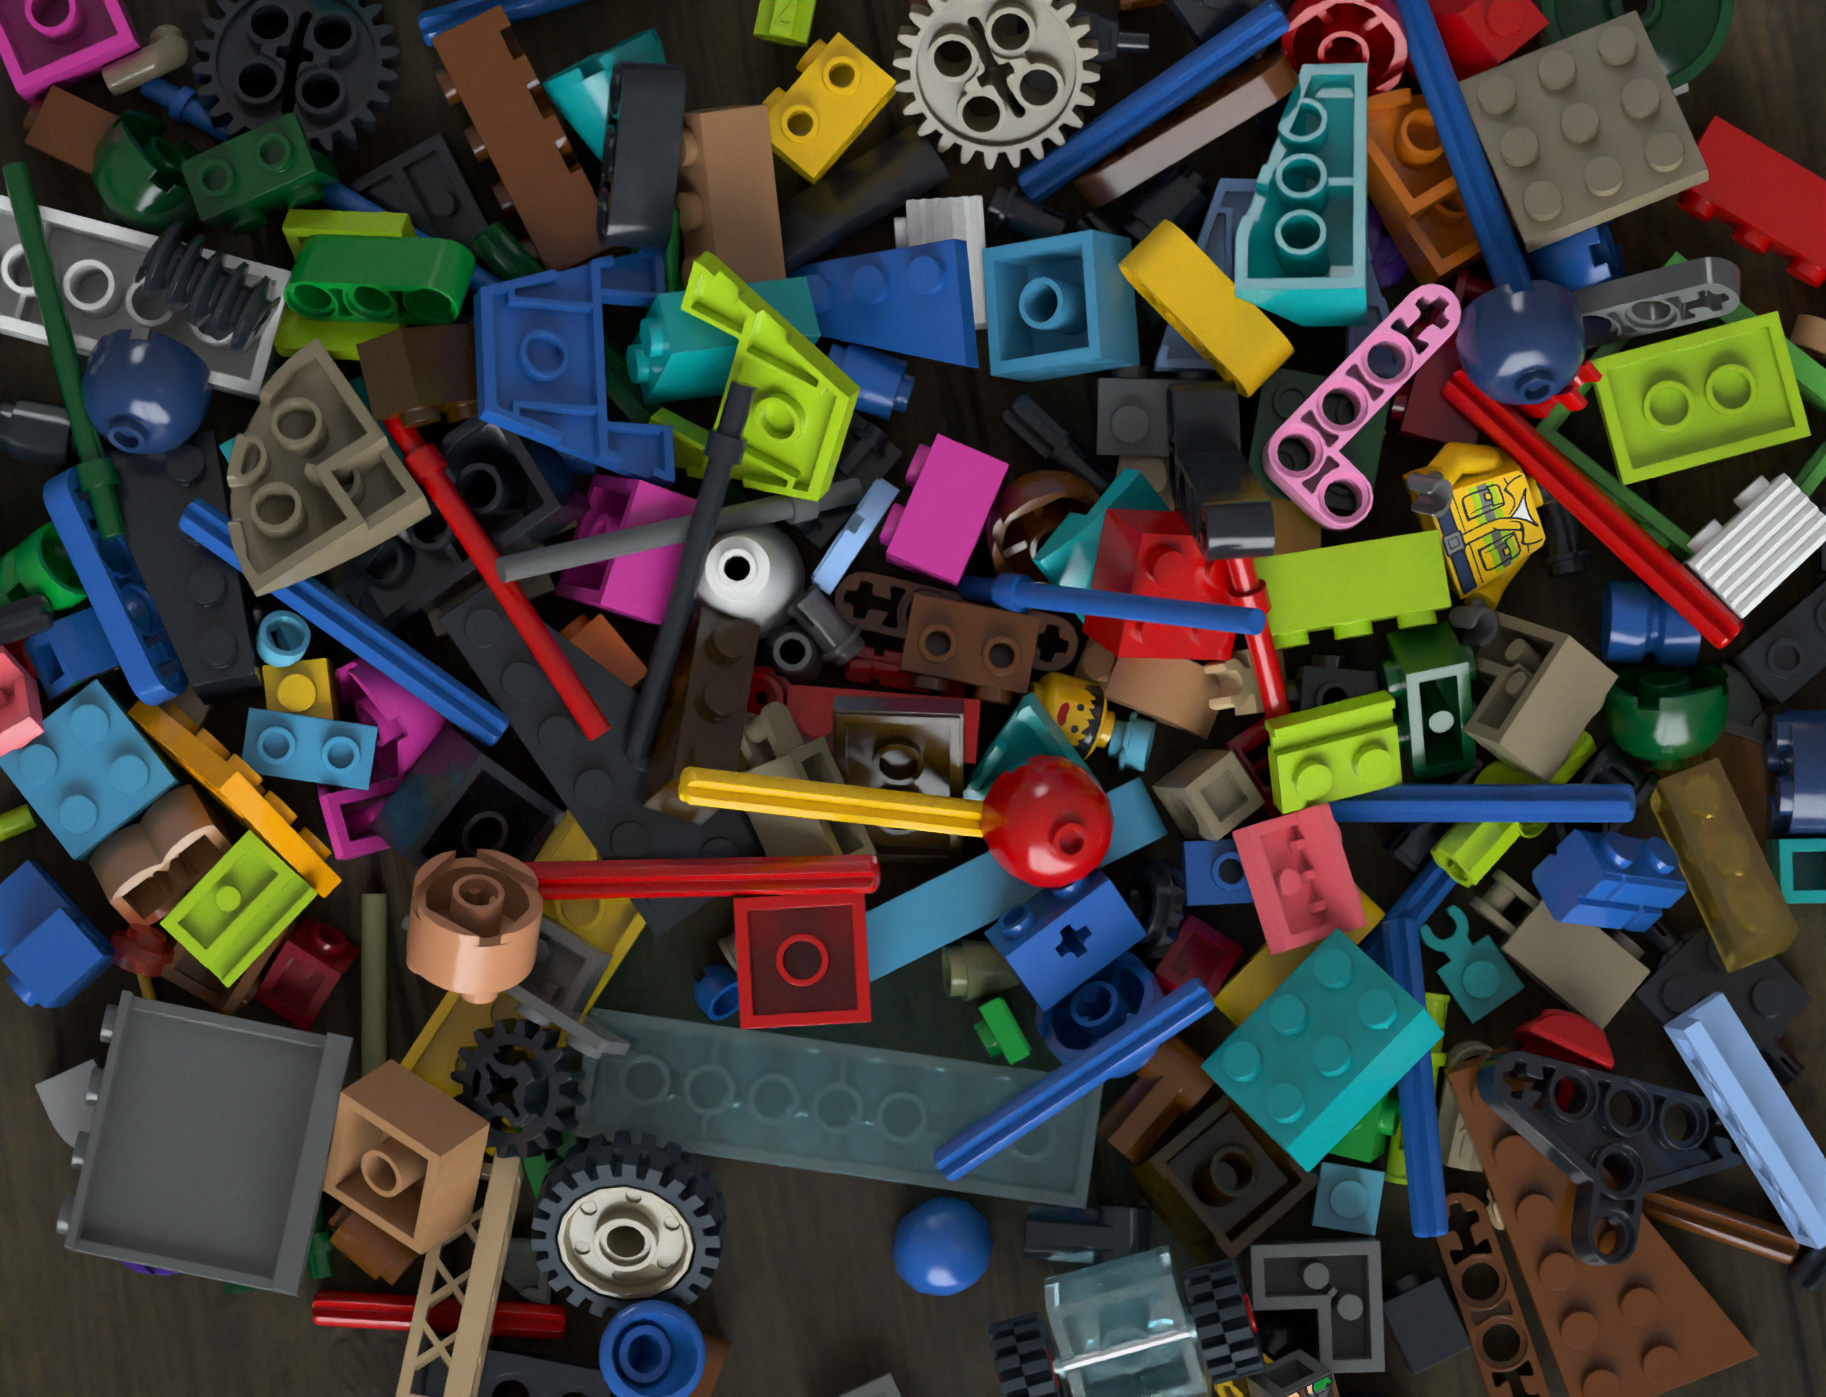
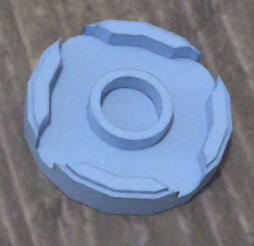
M882 478L875 480L814 571L811 583L816 584L821 590L831 595L900 491L898 488Z

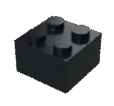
M446 724L368 827L402 857L419 869L436 855L456 850L455 859L476 857L477 849H489L508 854L521 862H530L566 813L525 779Z

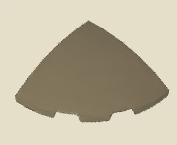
M317 337L289 358L263 386L259 393L260 406L253 415L244 434L238 433L236 436L227 471V482L231 488L230 509L232 518L231 521L227 522L229 534L239 565L256 597L325 572L392 538L431 514L423 492L390 447L386 435L377 422L373 420L370 412Z

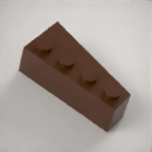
M501 4L431 38L444 64V67L434 71V74L450 106L462 101L473 123L463 127L462 130L478 162L491 157L501 180L490 186L507 219L517 214L520 215L530 235L518 241L545 271L555 269L556 272L584 266L593 259L609 255L615 256L623 252L621 246L600 245L598 241L596 226L598 199L580 163H578L552 107L545 97V93L526 54L521 49L513 33L511 24Z

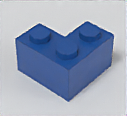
M27 860L0 884V958L7 953L2 961L12 971L5 979L13 991L30 1007L36 1003L44 1008L66 1007L123 956L39 861Z

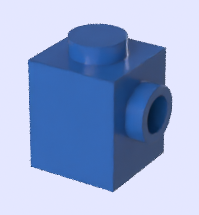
M1234 839L1186 841L1180 843L1181 865L1184 877L1183 890L1187 894L1184 906L1254 903Z

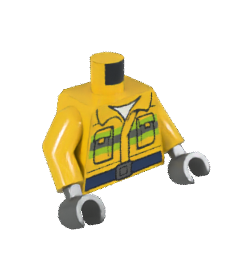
M1450 442L1444 445L1428 466L1410 471L1402 476L1412 502L1411 511L1416 513L1422 532L1439 529L1448 587L1460 599L1465 598L1466 606H1456L1450 611V623L1454 628L1467 629L1461 637L1463 644L1486 646L1491 644L1497 635L1498 620L1494 612L1506 587L1527 561L1530 554L1542 547L1546 537L1536 508L1555 500V498L1526 471L1523 472L1521 467L1500 447Z

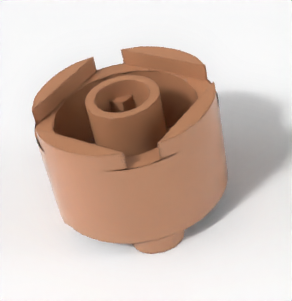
M477 849L476 857L456 859V850L444 852L428 860L419 869L414 878L406 940V964L412 972L421 975L436 986L460 993L462 998L473 1004L490 1003L497 998L498 992L512 988L523 981L534 967L543 912V896L541 897L538 890L539 880L534 872L523 862L499 851Z

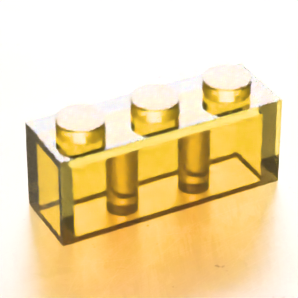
M1718 757L1659 780L1649 803L1668 844L1678 856L1680 870L1688 882L1687 885L1728 973L1787 951L1799 929Z

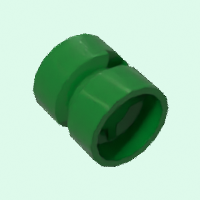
M53 521L40 527L23 540L18 547L0 558V606L37 593L43 594L54 608L55 616L53 621H56L66 611L88 597Z

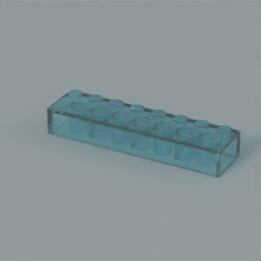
M596 1006L590 1007V1018L626 1039L631 1045L626 1055L602 1053L599 1059H595L583 1054L581 1070H585L586 1077L579 1081L578 1093L585 1096L587 1100L585 1105L576 1106L574 1117L579 1125L577 1129L572 1130V1136L590 1139V1137L604 1134L607 1141L613 1142L616 1132L630 1131L631 1144L640 1145L642 1134L646 1133L657 1136L655 1148L664 1149L670 1140L682 1146L681 1152L1086 1209L1103 1083L956 1181H949L935 1164L933 1159L935 1150L1052 1071L758 1029H740L737 1026Z

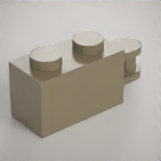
M772 702L765 705L758 716L754 713H746L741 750L750 768L741 773L846 785L824 736L804 744L793 717L785 705L780 702ZM745 811L753 824L766 857L877 854L864 824Z
M1497 869L1491 876L1495 882L1481 899L1474 896L1469 903L1479 914L1505 934L1497 948L1501 954L1571 1012L1588 1019L1603 1030L1650 973V970L1638 961L1645 952L1617 929H1613L1608 936L1595 926L1563 923L1554 920L1540 894L1535 898L1510 876ZM1516 898L1527 907V910L1512 925L1501 914Z

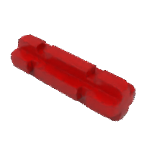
M864 645L851 660L845 663L844 674L845 678L849 681L870 684V678L880 679L879 686L928 694L930 692L910 687L911 675L898 672L902 651L885 648L884 654L875 653L874 646ZM949 682L947 693L939 692V695L962 698L966 694L967 685Z

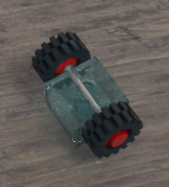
M1169 1245L1044 1279L1046 1312L1059 1351L1055 1352L1049 1330L1039 1310L989 1324L990 1349L994 1357L993 1363L1001 1393L1004 1397H1067L1062 1379L1067 1378L1073 1397H1188L1208 1391L1204 1359L1215 1385L1265 1372L1264 1357L1260 1347L1254 1312L1249 1296L1245 1292L1235 1258L1231 1257L1183 1270V1279L1190 1303L1191 1315ZM1199 1340H1200V1343H1201L1202 1352H1201V1349H1200V1346H1199V1343H1198Z

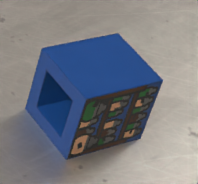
M93 607L56 620L50 630L31 636L23 642L24 648L50 701L84 688L96 679L104 680L112 677L122 670Z

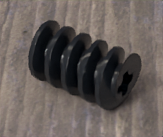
M178 219L151 246L138 269L135 283H139L145 278L144 294L151 299L158 298L167 292L165 307L173 313L180 312L189 305L187 321L190 324L199 327L211 319L209 335L212 338L220 341L233 333L231 350L238 355L247 353L272 320L279 307L281 297L279 296L274 301L267 298L271 278L266 275L252 287L246 285L250 265L244 261L230 273L224 271L228 255L226 249L220 248L208 259L204 258L202 253L206 237L201 233L188 244H182L180 240L185 224Z

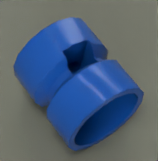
M1608 580L1606 582L1600 622V649L1603 662L1641 663L1646 654L1651 653L1657 665L1695 666L1700 648L1701 634L1656 592L1654 594L1649 593L1643 583L1624 580Z

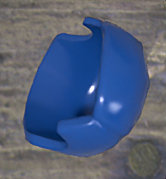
M941 1196L923 1202L900 1218L894 1230L890 1254L898 1276L917 1293L943 1297L959 1293L972 1286L981 1278L988 1269L994 1241L986 1218L968 1201Z

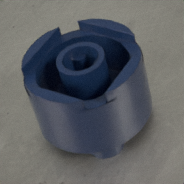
M1826 709L1783 710L1781 715L1773 716L1772 734H1765L1763 743L1765 772H1775V795H1768L1766 802L1768 832L1782 833L1784 838H1826Z

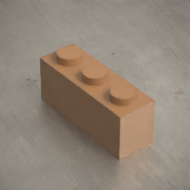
M767 104L731 105L684 112L677 174L678 195L676 196L674 206L680 210L679 226L682 229L685 259L682 264V279L685 288L688 284L693 262L705 251L714 254L745 283L786 279Z

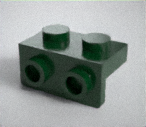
M292 113L283 115L189 158L181 164V170L201 222L227 233L231 231L232 235H242L261 228L268 222L266 215L288 206L289 209H300L312 205L325 196L323 189L341 182L332 158L311 148L300 118Z

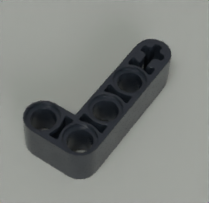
M1234 380L1168 385L1166 410L1171 495L1174 505L1204 560L1217 561L1273 556L1275 527L1272 505L1267 493L1241 452L1239 402Z

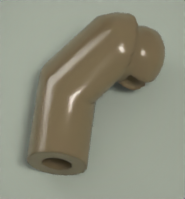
M169 24L158 26L149 35L148 46L101 68L104 81L115 97L178 69L186 63L190 52V45L187 40L183 39L182 32L178 27Z

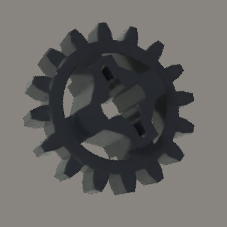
M516 1018L500 1019L494 1021V1027L481 1028L473 1032L478 1046L460 1047L458 1054L467 1063L465 1070L451 1072L450 1078L459 1084H463V1093L456 1095L453 1099L490 1122L485 1148L496 1147L498 1158L504 1159L520 1155L521 1159L541 1156L543 1150L559 1148L563 1145L562 1136L559 1131L574 1130L579 1125L576 1118L569 1112L571 1106L586 1104L587 1098L580 1093L574 1092V1083L584 1079L586 1073L585 1070H571L568 1062L573 1059L577 1050L571 1046L559 1048L556 1046L561 1030L557 1027L540 1029L539 1024L529 1019H518V1021ZM513 1045L527 1049L528 1051L533 1053L535 1057L529 1059L524 1049L515 1050ZM504 1117L507 1118L512 1127L521 1126L524 1131L508 1126L502 1119Z

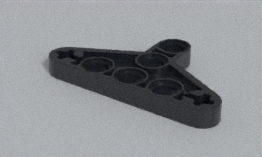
M1524 1051L1495 1054L1488 1057L1479 1068L1477 1089L1481 1099L1577 1185L1571 1225V1244L1576 1255L1583 1262L1591 1266L1620 1264L1628 1260L1634 1253L1638 1241L1643 1196L1645 1194L1747 1163L1737 1145L1731 1146L1730 1140L1718 1136L1706 1137L1708 1128L1725 1126L1709 1100L1705 1097ZM1509 1071L1510 1077L1523 1082L1535 1081L1533 1090L1526 1089L1511 1092V1086L1502 1082L1503 1072ZM1562 1077L1570 1080L1577 1091V1103L1571 1113L1562 1111L1555 1100L1554 1090L1556 1083ZM1617 1091L1625 1094L1632 1105L1631 1120L1625 1127L1618 1125L1610 1113V1101ZM1672 1105L1680 1108L1686 1118L1687 1128L1684 1136L1679 1141L1673 1139L1665 1127L1664 1118L1666 1111ZM1610 1154L1621 1162L1624 1169L1623 1182L1617 1190L1610 1189L1604 1183L1601 1175L1603 1161ZM1601 1218L1608 1220L1615 1231L1616 1241L1613 1249L1608 1254L1600 1252L1593 1241L1594 1226Z

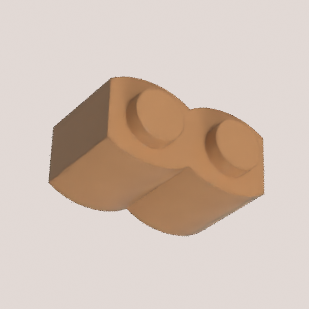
M189 784L176 788L159 798L146 811L140 823L127 826L112 834L94 851L89 864L110 904L134 929H140L157 922L170 913L181 901L186 890L193 889L234 844L215 810Z

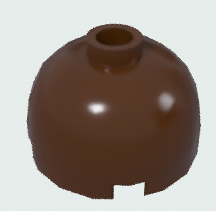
M1042 469L1022 475L1007 485L994 502L986 526L987 543L997 575L999 576L1002 573L1021 574L1031 577L1034 583L1051 584L1032 559L1070 512L1087 515L1101 498L1091 484L1069 472Z

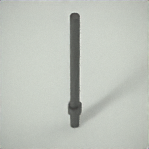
M854 477L832 482L829 491L818 502L778 494L721 508L714 535L785 519L791 525L818 518L820 511L860 503L863 499V489L858 478ZM692 514L497 557V574L500 581L506 583L683 543Z

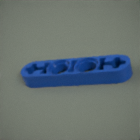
M73 466L45 482L43 500L130 687L143 703L149 706H159L185 692L189 680L124 536L101 540L89 493L81 492L76 469Z

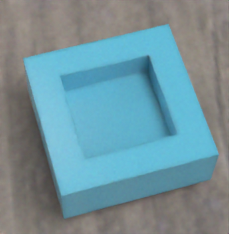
M1320 1161L1318 1172L1321 1181L1315 1188L1310 1225L1375 1236L1385 1172Z

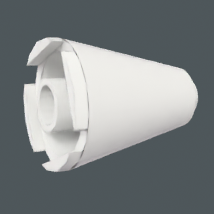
M773 523L714 535L690 617L701 606L749 621L760 625L758 640L767 638L776 629L786 625L792 618L785 611L787 606L805 588L803 561L792 539ZM737 561H746L750 565V572L745 579L734 581L726 576L725 570L729 565Z

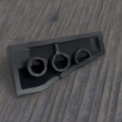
M478 415L468 418L446 434L437 447L448 463V467L444 471L500 557L533 550L592 508L563 459L552 447L478 419ZM423 485L418 487L426 498L431 514L392 538L362 553L334 591L335 594L392 634L484 579Z

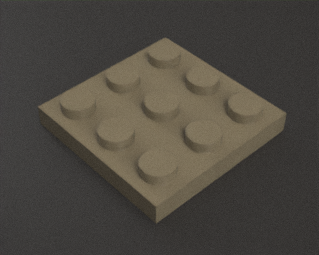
M1636 10L1458 82L1483 151L1527 253L1709 180L1707 166Z

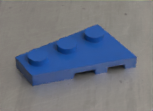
M949 239L810 263L788 275V278L806 276L822 337L966 367L979 368L966 240Z

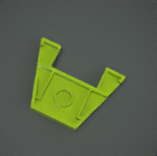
M705 251L693 262L681 309L739 340L714 428H718L731 380L745 382L757 387L743 436L748 438L741 465H734L730 478L743 480V487L818 502L830 489L861 387L719 258ZM663 407L650 417L648 424L673 426L674 466L687 469V476L703 479L709 457L703 454L709 431Z

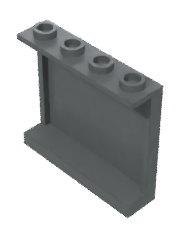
M122 990L119 1005L108 1003L102 1023L100 1041L110 1043L105 1068H93L87 1089L86 1105L96 1107L90 1132L79 1131L74 1146L71 1169L81 1171L76 1196L65 1194L59 1212L56 1233L66 1235L64 1247L70 1251L299 1297L325 1182L340 1093L346 1086L355 1045L353 1037L329 1032L325 1036L136 997L132 992Z

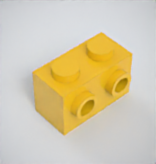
M839 32L828 45L822 39L817 40L797 64L796 68L802 75L791 88L785 92L780 87H777L762 103L767 104L772 152L812 186L821 181L897 92L894 87L897 82Z

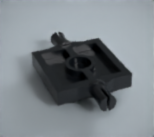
M1725 906L1718 908L1697 930L1679 936L1662 917L1645 933L1642 932L1661 952V956L1658 958L1652 973L1636 988L1631 998L1666 1034L1667 1032L1663 1028L1665 1024L1714 992H1722L1767 1065L1783 1081L1785 1086L1797 1078L1795 1075H1799L1804 1071L1806 1067L1801 1065L1779 1040L1783 1037L1788 1023L1813 998Z

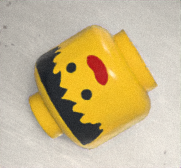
M1051 671L1043 675L1038 682H1029L1027 694L1031 692L1035 694L1083 760L1087 759L1096 747L1104 748L1107 745L1113 732L1115 714L1113 711L1107 710V699L1103 695L1104 692L1101 687L1087 680L1057 671Z

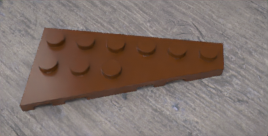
M1504 1046L1444 1070L1567 1397H1656L1759 1356L1757 1351L1642 1212L1637 1245L1634 1253L1628 1260L1615 1265L1591 1266L1583 1262L1576 1255L1571 1244V1225L1577 1185L1488 1107L1481 1099L1477 1089V1074L1481 1064L1490 1056L1509 1052ZM1505 1071L1502 1074V1082L1511 1086V1092L1526 1089L1533 1090L1534 1081L1523 1082L1510 1077L1509 1071ZM1602 1165L1601 1175L1604 1183L1610 1189L1617 1190L1620 1187L1619 1184ZM1601 1218L1594 1226L1593 1241L1599 1251L1604 1254H1608L1613 1249L1616 1240L1613 1226L1608 1220Z

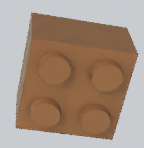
M390 1059L341 1091L323 1191L422 1255L471 1221L490 1122Z

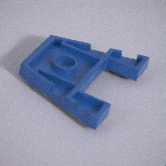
M642 247L637 253L616 258L609 255L593 259L587 265L556 272L553 269L480 287L473 296L478 419L626 477L642 480L668 489L675 482L673 426L610 422L607 419L602 304L651 308L657 294L666 293L664 249Z

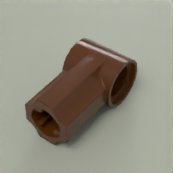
M1173 1035L1161 1043L1156 1054L1141 1069L1136 1071L1135 1076L1138 1078L1115 1101L1094 1129L1137 1165L1179 1114L1185 1116L1213 1085L1214 1081L1200 1067L1206 1060L1179 1036Z

